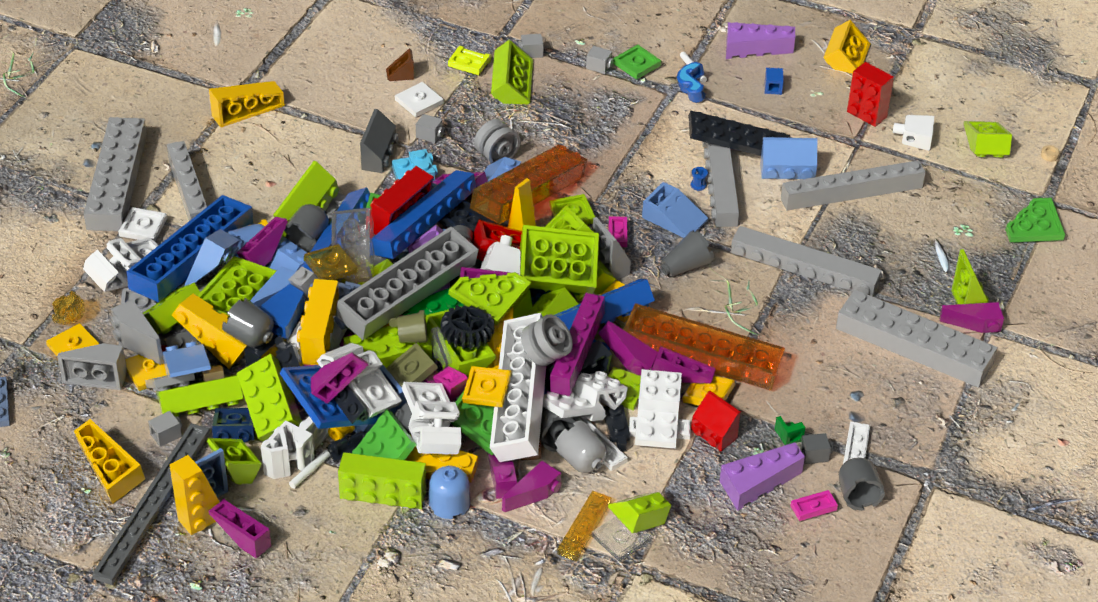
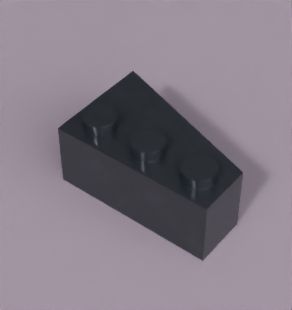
M600 340L592 343L580 374H594L596 371L608 373L613 354ZM554 365L548 368L545 374L544 386L550 392V375Z

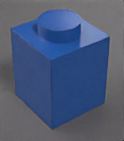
M766 67L764 79L765 94L782 95L783 68Z

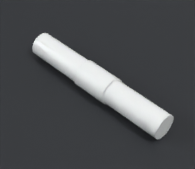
M686 52L680 53V57L686 64L693 62ZM703 75L699 80L701 83H704L707 78Z
M324 450L289 482L290 487L295 489L330 457V453Z

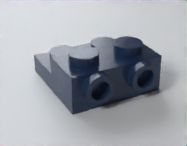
M215 408L212 423L213 438L242 439L243 442L254 440L255 428L248 408Z

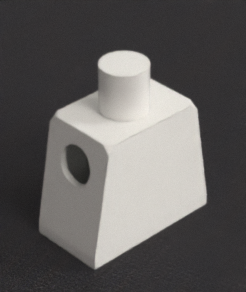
M907 115L905 124L894 123L893 133L903 134L902 143L904 145L930 151L934 116Z
M503 235L501 236L500 243L495 242L489 246L480 269L516 272L520 275L521 251L511 247L512 237Z

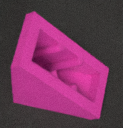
M449 366L433 376L436 383L443 384L450 401L462 394L468 380L465 374Z

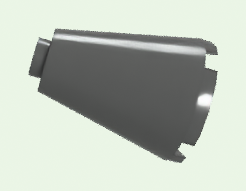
M690 231L661 261L662 265L660 268L662 272L672 277L713 262L714 254L713 251L709 252L707 248L709 246L708 241L699 231Z
M542 406L541 443L549 451L557 452L555 442L564 429L569 431L574 427L573 423L576 420L572 417L561 418Z

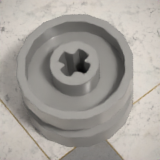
M493 119L486 122L478 130L474 139V146L490 163H494L503 157L512 159L519 149L520 137L504 121Z
M552 314L545 315L522 330L521 343L524 351L539 366H547L571 352L572 338L564 322L557 316Z

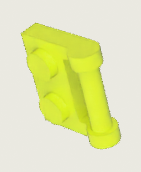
M459 46L448 60V66L480 75L485 66L491 62L492 55L478 53L465 49L464 46Z

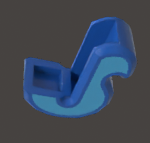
M692 62L683 66L677 74L680 90L687 93L689 100L695 103L703 101L706 93L703 92L704 85L698 81L704 75L703 65L699 62Z

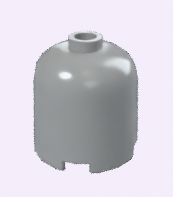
M576 421L573 423L574 427L569 431L564 429L555 442L557 446L556 451L579 472L588 473L598 470L604 463L607 453L606 446L584 421Z

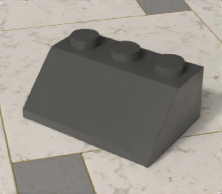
M374 109L360 142L361 170L383 173L385 166L387 167L389 164V156L393 154L394 144H397L399 135L396 133V125L378 109Z

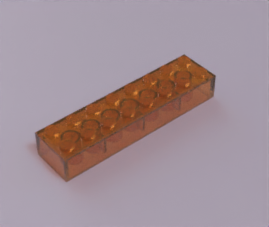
M558 144L473 189L470 209L501 224L510 218L515 186L528 178L531 183L533 205L582 179L588 159L577 152L567 149L566 146Z
M636 303L624 327V331L657 352L661 346L716 368L715 374L771 391L781 367L785 348Z

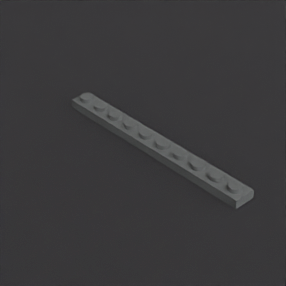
M192 423L189 425L92 573L94 580L110 585L114 584L173 492L170 464L186 455H189L194 460L210 435L209 428Z

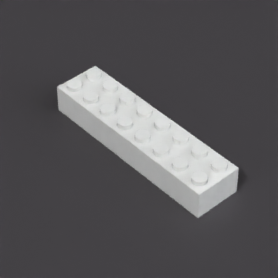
M541 313L504 321L499 369L511 370L512 376L503 407H494L490 449L499 462L538 455L546 366L535 364L527 356L521 343V333L526 326L542 318Z

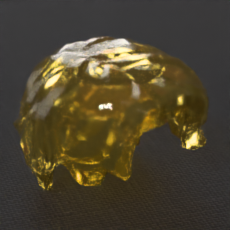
M70 291V295L60 296V298H56L52 303L55 313L52 314V321L54 323L70 325L78 322L83 317L85 304L76 292Z

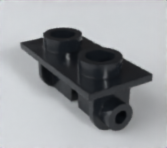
M349 385L333 398L351 424L356 420L364 422L368 419L366 408Z
M360 431V433L351 435L350 439L345 437L337 441H331V444H328L326 448L333 461L341 460L343 452L352 453L363 440L367 431Z

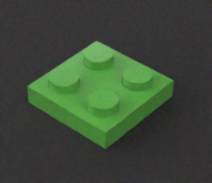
M636 45L613 58L614 65L636 80L661 66V60L640 45Z

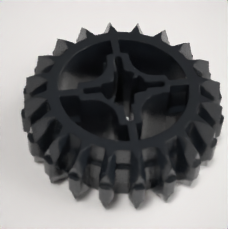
M465 304L463 307L456 305L455 309L449 308V311L444 313L440 325L441 335H443L444 340L448 341V344H454L455 348L460 346L462 349L469 348L470 350L473 347L479 349L480 346H486V343L491 341L495 329L494 319L491 318V314H487L486 310H481L480 306L475 308L472 305L466 306Z

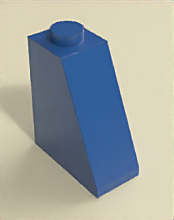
M288 284L259 306L273 319L274 327L272 332L278 336L282 335L287 340H289L305 307L304 292L292 284Z

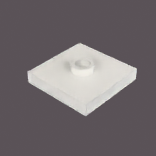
M423 82L395 95V101L414 117H418L444 104V99Z
M132 207L118 231L119 236L137 240L151 237L156 241L167 220V213Z

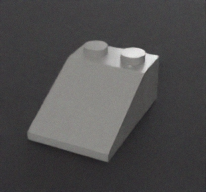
M597 217L593 218V232L599 233L598 258L616 280L630 275V266L632 265L630 258Z
M129 300L111 308L112 317L110 321L115 329L112 332L116 341H120L125 348L153 360L157 364H163L160 338L135 302Z
M103 343L61 352L57 355L64 384L113 390L122 389L127 376L123 346Z

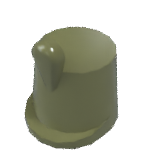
M420 310L419 313L390 318L389 325L391 327L398 326L400 343H427L425 310Z

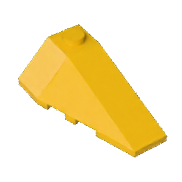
M528 178L515 186L508 228L522 231L523 225L536 226L531 183Z

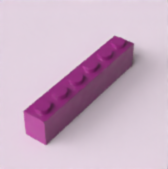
M585 293L569 331L572 338L571 352L557 359L551 372V392L566 396L571 395L605 314L604 296Z

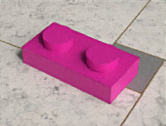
M609 216L608 231L614 236L621 247H627V217Z
M826 490L792 500L790 506L798 520L802 521L836 511L838 504L830 491Z

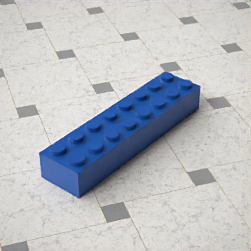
M225 195L220 196L126 271L129 290L160 302L187 280L206 237L219 229L228 233L231 230L254 224L252 206Z

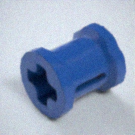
M703 167L693 168V180L690 185L693 190L702 191L706 188L705 178L708 175L707 169Z

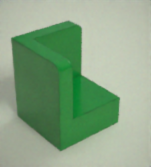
M778 416L776 417L774 430L784 445L801 442L806 427L802 422L796 424L793 422L785 423L782 417Z

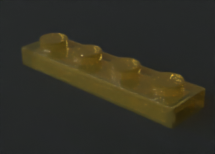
M592 490L559 545L557 555L577 562L607 511L608 505L611 503V497Z

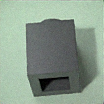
M826 433L802 436L800 450L805 456L804 463L829 462L830 453H833V445L831 441H828Z

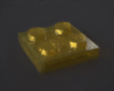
M339 244L304 254V261L318 279L336 280L357 273L358 267Z

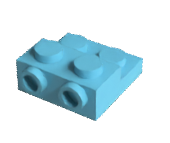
M426 149L409 152L408 158L391 160L395 177L399 180L406 171L413 169L415 166L434 176V180L435 175H438L436 164L432 165V153H428Z

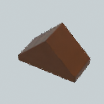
M410 48L386 68L387 80H414V60Z

